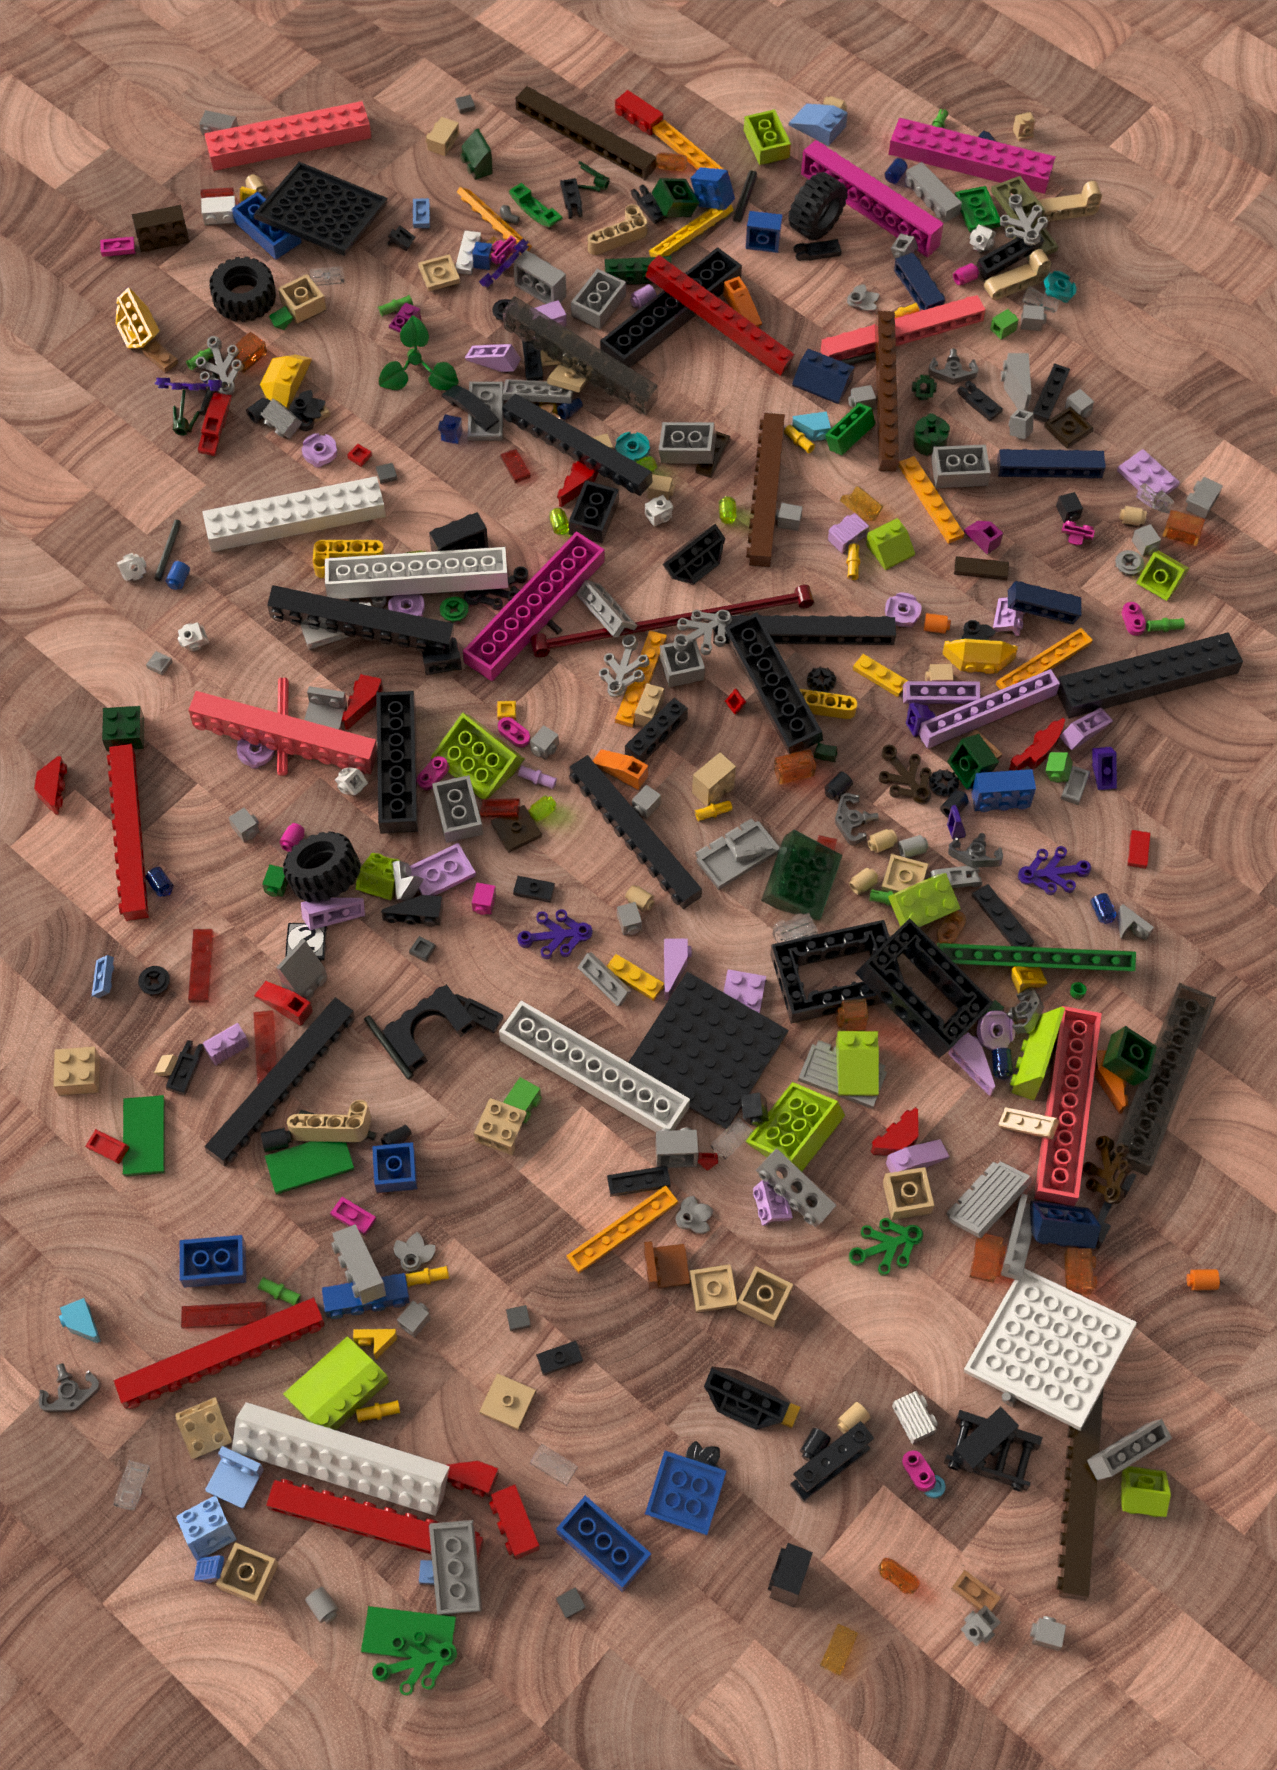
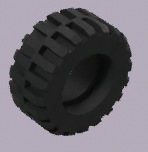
M825 172L816 173V175L811 176L804 186L799 189L794 202L791 204L788 217L791 228L809 240L821 239L823 235H826L834 227V224L839 220V216L843 212L848 196L845 185Z
M245 256L244 258L235 257L233 260L228 259L224 264H219L218 269L215 268L210 277L209 287L214 307L219 314L227 319L231 318L232 321L236 322L237 320H241V322H246V320L254 321L257 317H263L265 312L268 313L275 303L276 289L272 272L263 262L259 263L258 259H250V257ZM243 285L255 287L246 293L231 292L234 288Z
M328 831V833L320 832L318 835L313 834L309 838L299 841L300 843L292 847V851L288 852L284 860L283 873L294 894L304 901H313L315 903L321 900L328 901L332 897L340 896V893L343 891L346 892L349 886L355 883V878H358L361 869L360 860L350 840L343 834Z

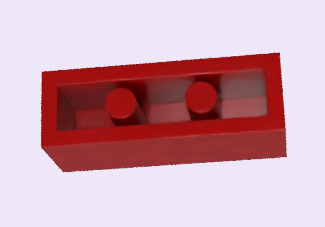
M629 90L625 91L615 100V113L650 136L654 134L653 127L663 121L662 112Z
M514 1484L491 1494L492 1501L489 1502L493 1515L498 1514L500 1519L497 1522V1526L501 1535L505 1534L508 1542L505 1543L509 1556L513 1554L515 1560L540 1550L516 1485Z

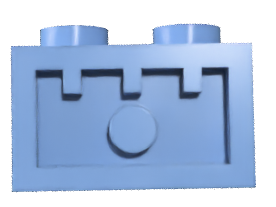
M222 1446L218 1453L221 1460L205 1490L207 1493L243 1509L264 1469L260 1463Z
M216 1496L205 1500L176 1517L186 1543L196 1561L237 1540Z

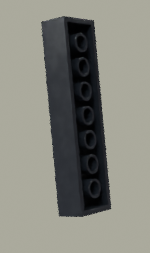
M758 612L725 627L726 638L789 756L823 741V733Z
M414 691L377 692L378 824L380 834L418 832L416 705Z

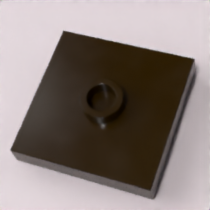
M1071 406L1047 421L1044 425L1067 449L1092 433L1094 429Z
M525 805L491 820L493 828L508 853L542 837V833Z

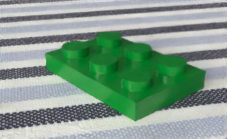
M986 186L955 192L954 195L962 202L960 212L969 233L976 230L978 225H983L989 229L1001 227L1000 217Z

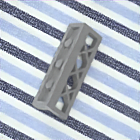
M588 580L584 581L576 595L613 637L618 638L624 628L636 629L637 625L601 584Z
M1023 1193L1017 1204L1000 1274L1021 1281L1032 1237L1030 1204L1026 1203L1028 1195Z

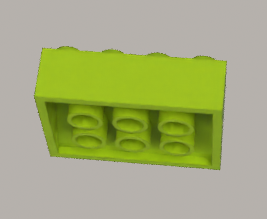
M463 712L430 757L432 759L437 756L444 757L449 763L448 772L455 778L469 775L473 792L485 802L517 771L525 759L475 718Z
M1064 1007L1041 1014L1034 1029L1027 1033L1030 1034L1028 1040L1024 1039L1021 1051H1024L1023 1057H1018L1015 1068L1019 1069L1017 1075L1013 1074L1010 1085L1013 1086L1012 1094L1035 1100L1046 1073L1065 1011Z
M792 1082L768 1112L769 1121L758 1125L748 1137L746 1143L765 1157H768L777 1148L802 1172L845 1117V1114L837 1100Z
M347 1336L286 1390L283 1395L307 1422L337 1430L356 1413V1409H360L387 1385L389 1380L381 1368Z

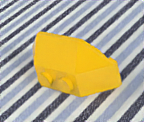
M127 288L117 298L116 325L127 348H143L160 330L147 305L130 288Z
M297 354L273 358L260 383L266 399L268 398L270 401L275 399L289 409L312 359Z
M974 639L946 641L943 647V655L960 671L968 673L984 672L986 674L1001 671L1015 660L1018 646L1003 641Z

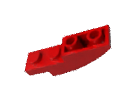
M214 393L202 425L198 453L216 456L232 395Z
M1065 719L1055 720L1044 731H1038L1034 735L1033 744L1027 747L1024 753L1021 755L1017 754L1011 759L1009 771L1022 770L1026 766L1034 770L1040 766L1056 747Z

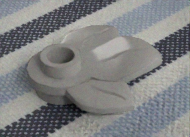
M865 284L858 285L848 296L847 303L851 307H859L863 311H874L877 309L874 303L877 302L879 294L868 292Z
M695 1196L684 1199L680 1206L681 1210L676 1215L678 1227L683 1230L691 1229L698 1234L709 1232L710 1227L706 1221L712 1216L713 1208L707 1204H698Z
M416 1232L406 1243L396 1240L394 1253L401 1260V1266L405 1271L415 1272L420 1268L421 1264L427 1263L433 1258L435 1245L424 1246L421 1235ZM409 1260L415 1261L413 1265L407 1264Z

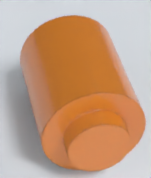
M926 613L923 631L945 634L946 630H950L951 620H948L946 615Z
M1191 1269L1190 1274H1187V1285L1191 1286L1193 1291L1218 1290L1220 1286L1219 1272L1217 1269Z

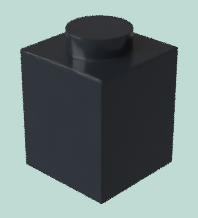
M1076 492L1058 497L1056 508L1064 523L1066 521L1074 522L1081 518L1083 507Z
M760 1092L741 1096L743 1119L749 1125L758 1126L763 1124V1122L769 1121L767 1101Z

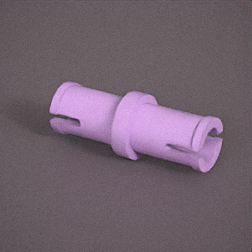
M523 765L518 773V777L533 781L535 785L541 784L551 789H554L557 778L543 774L541 770L535 771Z

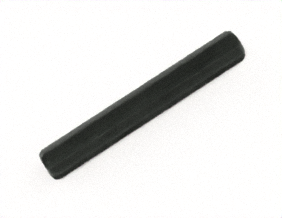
M750 170L748 172L733 215L734 221H742L757 178L756 171Z

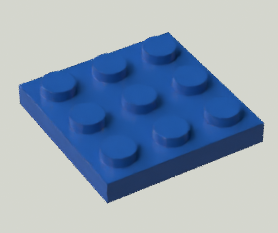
M664 1450L645 1514L708 1535L727 1470Z

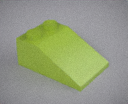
M838 1031L836 1038L838 1096H878V1031Z

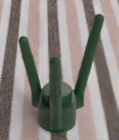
M578 162L581 165V169L595 177L593 184L596 185L578 184V188L598 192L601 189L605 191L608 188L610 178L600 174L583 162Z
M182 390L178 420L176 406H173V431L180 436H185L188 432H192V427L200 414L197 411L190 424L183 417L186 390Z

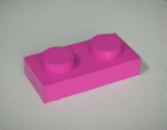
M134 236L100 240L102 257L135 254Z
M344 1197L340 1198L330 1212L331 1216L349 1227L356 1224L360 1234L364 1236L377 1220L374 1215Z

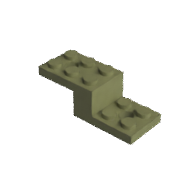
M1021 176L991 187L992 194L1010 218L1019 220L1016 211L1009 206L1011 193L1022 197L1021 207L1026 218L1032 212L1033 206L1040 205L1042 207V215L1036 217L1031 225L1032 229L1037 225L1038 218L1044 217V207ZM1012 225L1004 227L1005 229L1007 227H1014L1015 230L1025 232L1024 229ZM1042 228L1040 234L1044 239L1041 248L1043 252L1048 255L1058 251L1059 246L1046 228Z

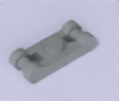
M961 866L936 869L930 872L931 877L946 873L952 888L979 887L982 885V879L978 875L980 872L979 867Z

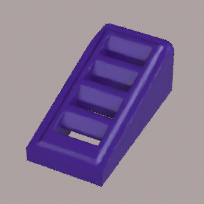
M956 805L951 807L947 822L953 840L956 837L959 839L966 837Z

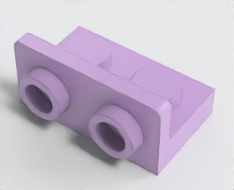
M1008 597L998 598L993 629L995 632L1013 631L1015 636H1019L1020 630L1023 628L1022 619L1025 612L1009 609Z
M762 1180L753 1188V1196L756 1200L758 1216L762 1226H766L772 1221H789L793 1218L788 1201L783 1196H779L768 1182Z

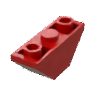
M57 756L36 772L34 787L38 798L55 815H59V809L63 806L61 794L65 790V781L63 779L64 775L67 774V764L64 763L61 756Z
M916 1107L911 1111H905L897 1124L893 1122L886 1129L887 1133L883 1136L879 1135L873 1140L871 1149L873 1155L888 1156L906 1147L914 1146L917 1143L918 1109Z

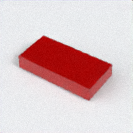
M1131 830L1127 866L1147 868L1151 833Z
M95 1129L85 1145L87 1149L117 1164H120L129 1149L127 1144Z

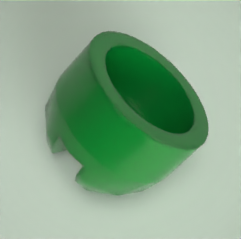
M1075 982L1070 988V995L1074 999H1082L1086 994L1087 988L1083 983Z

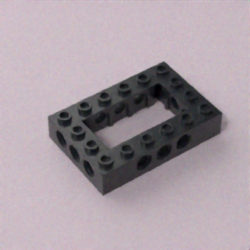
M910 918L855 972L938 1058L948 1052L994 1003ZM902 953L957 1008L956 1012L945 1023L940 1015H936L926 1005L927 1002L925 1000L922 1001L912 991L913 988L911 986L908 987L899 978V974L892 969L886 970Z
M884 920L771 944L770 956L791 1024L884 1003L864 982L856 983V981L850 985L833 986L832 989L823 991L814 990L809 993L806 1000L803 990L804 984L800 981L798 966L869 951L870 956H872L890 938ZM896 960L886 970L892 969L899 974V978L904 982L898 961Z

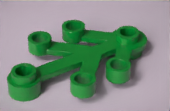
M888 1218L881 1219L879 1223L880 1230L883 1232L891 1230L900 1234V1236L895 1238L876 1231L869 1225L863 1226L860 1232L862 1238H872L882 1243L865 1250L859 1247L853 1248L849 1253L850 1263L860 1266L866 1258L886 1251L883 1262L878 1266V1273L881 1276H887L890 1273V1264L897 1246L905 1243L902 1255L898 1256L896 1264L899 1268H906L909 1265V1256L913 1245H918L923 1239V1231L919 1226L909 1225L903 1227L891 1222ZM887 1222L889 1227H883L882 1223ZM869 1230L871 1234L865 1235L863 1231ZM909 1234H916V1238H911ZM858 1255L860 1260L855 1261L853 1256ZM905 1259L907 1263L901 1264L899 1260ZM882 1266L887 1267V1268H888V1271L883 1272V1271L881 1270V1267H882Z
M416 1630L412 1634L413 1641L417 1644H424L434 1651L433 1653L423 1654L407 1644L401 1636H394L391 1639V1647L395 1650L403 1651L412 1658L390 1665L383 1662L377 1663L373 1667L372 1675L377 1681L386 1682L390 1679L391 1674L414 1668L407 1681L402 1682L399 1688L403 1695L410 1696L413 1694L414 1686L427 1664L435 1662L430 1674L425 1675L421 1680L422 1687L431 1690L435 1687L436 1679L443 1667L451 1665L457 1658V1649L452 1643L443 1642L438 1644L427 1637L424 1631ZM418 1633L423 1634V1638L421 1641L416 1640V1635ZM397 1639H401V1645L399 1647H395L394 1645ZM445 1649H448V1657L443 1658L442 1652ZM383 1667L384 1674L382 1676H379L377 1674V1671L379 1668ZM431 1678L432 1684L431 1686L427 1687L425 1685L426 1679ZM406 1684H409L411 1687L410 1691L405 1693L403 1688Z

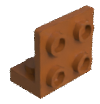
M652 1241L644 1242L649 1290L690 1284L684 1244L653 1247Z

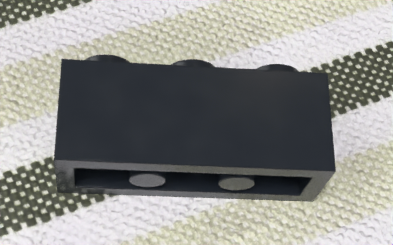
M1000 1406L954 1449L952 1454L969 1473L974 1469L979 1471L986 1465L985 1459L989 1455L994 1457L1002 1450L1000 1445L1003 1442L1007 1441L1009 1443L1018 1435L1015 1431L1019 1425Z

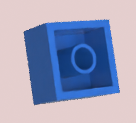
M700 167L690 178L694 194L700 202L698 207L726 210L735 200L728 170Z
M749 211L745 249L778 253L782 215Z
M413 1142L372 1146L374 1185L377 1193L417 1189L416 1157Z

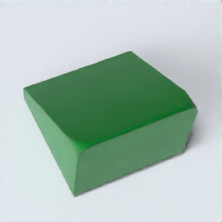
M287 306L282 307L269 316L273 325L281 330H285L294 319Z

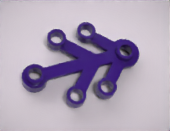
M523 238L514 247L516 251L492 275L487 273L479 283L483 287L488 288L494 282L492 278L496 280L520 256L519 252L522 254L529 248L527 245L529 241H525Z
M156 378L155 385L162 389H169V386H172L173 390H206V387H210L211 391H220L222 380H208V384L170 382V378Z
M1059 846L1056 848L1055 855L1044 869L1037 870L1041 862L1046 861L1048 858V851L1046 849H1039L1031 865L1024 866L1019 870L1018 878L1022 884H1035L1043 889L1047 895H1054L1057 885L1061 886L1065 892L1072 893L1075 890L1076 883L1073 880L1066 881L1058 875L1076 873L1079 877H1087L1091 871V865L1088 861L1082 860L1077 865L1056 867L1067 854V849ZM1046 877L1053 882L1046 883L1040 878ZM1070 884L1073 888H1068L1066 885ZM1048 887H1052L1054 890L1050 891Z
M560 909L556 912V920L560 923L564 922L571 928L564 930L550 920L546 912L541 911L536 916L537 922L540 925H545L552 931L532 934L529 931H522L518 934L517 940L520 947L528 948L534 941L553 939L548 946H544L541 949V957L543 959H550L552 953L565 938L573 937L568 944H563L560 947V954L563 957H569L580 941H587L591 938L593 930L587 923L578 924L567 916L565 910ZM559 914L565 915L563 918L558 917ZM544 916L545 919L540 920L539 917ZM585 929L586 932L581 933L580 930ZM528 936V939L524 940L522 937ZM563 949H569V952L565 953ZM544 951L550 952L548 955L543 954Z

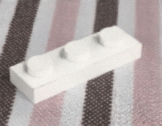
M464 232L455 266L457 273L472 275V253L475 242H480L481 240L480 232Z

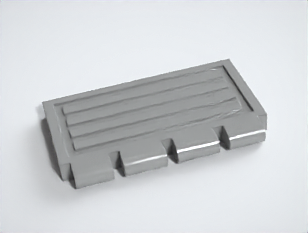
M749 819L740 825L742 831L736 827L726 833L725 838L732 837L737 846L753 843V846L773 847V850L766 851L760 857L735 862L734 855L723 836L709 844L711 850L708 846H705L695 852L697 864L718 890L780 852L781 848L759 821L754 822L753 819Z
M818 1040L816 1045L812 1044L798 1081L838 1096L836 1046L833 1051H830L831 1044ZM879 1063V1092L887 1074L884 1071L886 1065ZM878 1096L839 1097L873 1109Z
M1001 1161L998 1164L993 1162L984 1171L986 1176L981 1175L971 1185L973 1190L968 1189L958 1200L960 1205L955 1203L946 1215L952 1224L981 1239L1033 1182L1031 1176Z

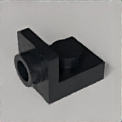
M399 225L396 230L392 229L388 235L390 240L387 244L390 246L394 242L407 251L416 237Z

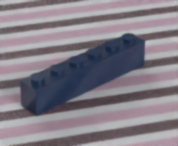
M999 449L997 458L998 477L1103 478L1106 468L1104 451Z

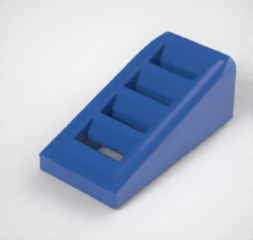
M224 1556L200 1558L197 1561L194 1581L210 1584L221 1577Z

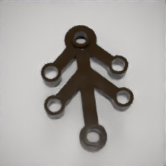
M893 745L884 746L882 758L890 761L900 775L882 771L879 774V781L882 784H886L889 781L906 784L911 788L906 789L900 788L899 785H892L889 791L890 796L896 798L902 795L912 797L918 804L928 803L931 798V792L927 788V784L932 774L931 769L928 767L921 769V782L919 786L915 781L917 766L921 760L920 755L912 754L910 756L908 772L896 757V747Z
M1099 1136L1096 1139L1095 1145L1101 1151L1104 1170L1088 1161L1083 1165V1172L1105 1179L1107 1187L1100 1185L1094 1178H1090L1086 1182V1188L1091 1192L1097 1191L1104 1194V1199L1109 1204H1118L1124 1198V1191L1121 1187L1128 1173L1132 1170V1164L1123 1160L1127 1156L1129 1148L1122 1143L1118 1144L1115 1147V1154L1117 1155L1112 1163L1110 1152L1114 1148V1141L1108 1136ZM1119 1170L1120 1173H1119V1175H1118V1177H1117V1179H1116V1181H1115V1175H1116L1117 1171Z

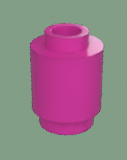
M970 263L957 269L953 273L955 283L957 285H964L976 280L979 274L978 267Z
M292 823L287 827L279 841L283 850L291 852L292 847L298 845L299 841L304 838L305 829L301 825Z

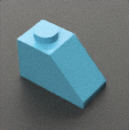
M827 412L793 416L792 426L799 432H803L806 438L812 441L825 440V434L831 429Z
M84 1298L60 1307L62 1315L59 1316L63 1328L67 1327L71 1333L93 1342H101L91 1310Z

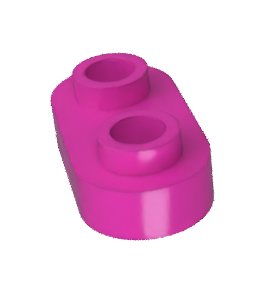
M1127 602L1122 609V616L1127 631L1131 635L1139 636L1144 633L1146 628L1141 607L1135 602Z
M505 717L498 722V732L514 746L522 748L529 744L530 734L528 730L514 719Z
M441 756L433 758L417 777L419 786L423 790L433 789L432 783L439 782L449 771V763Z
M907 1452L903 1456L902 1463L912 1482L920 1491L927 1492L932 1490L936 1484V1478L930 1466L920 1452ZM913 1458L917 1459L914 1463L909 1462ZM922 1476L928 1477L926 1480H921Z

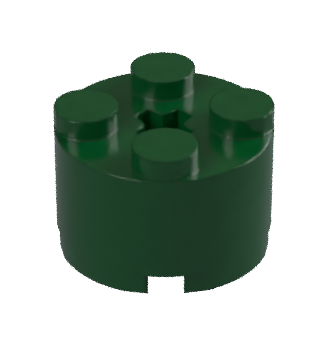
M932 413L919 419L915 425L913 435L915 450L922 455L928 456L933 454L934 447H946L950 432L949 424Z

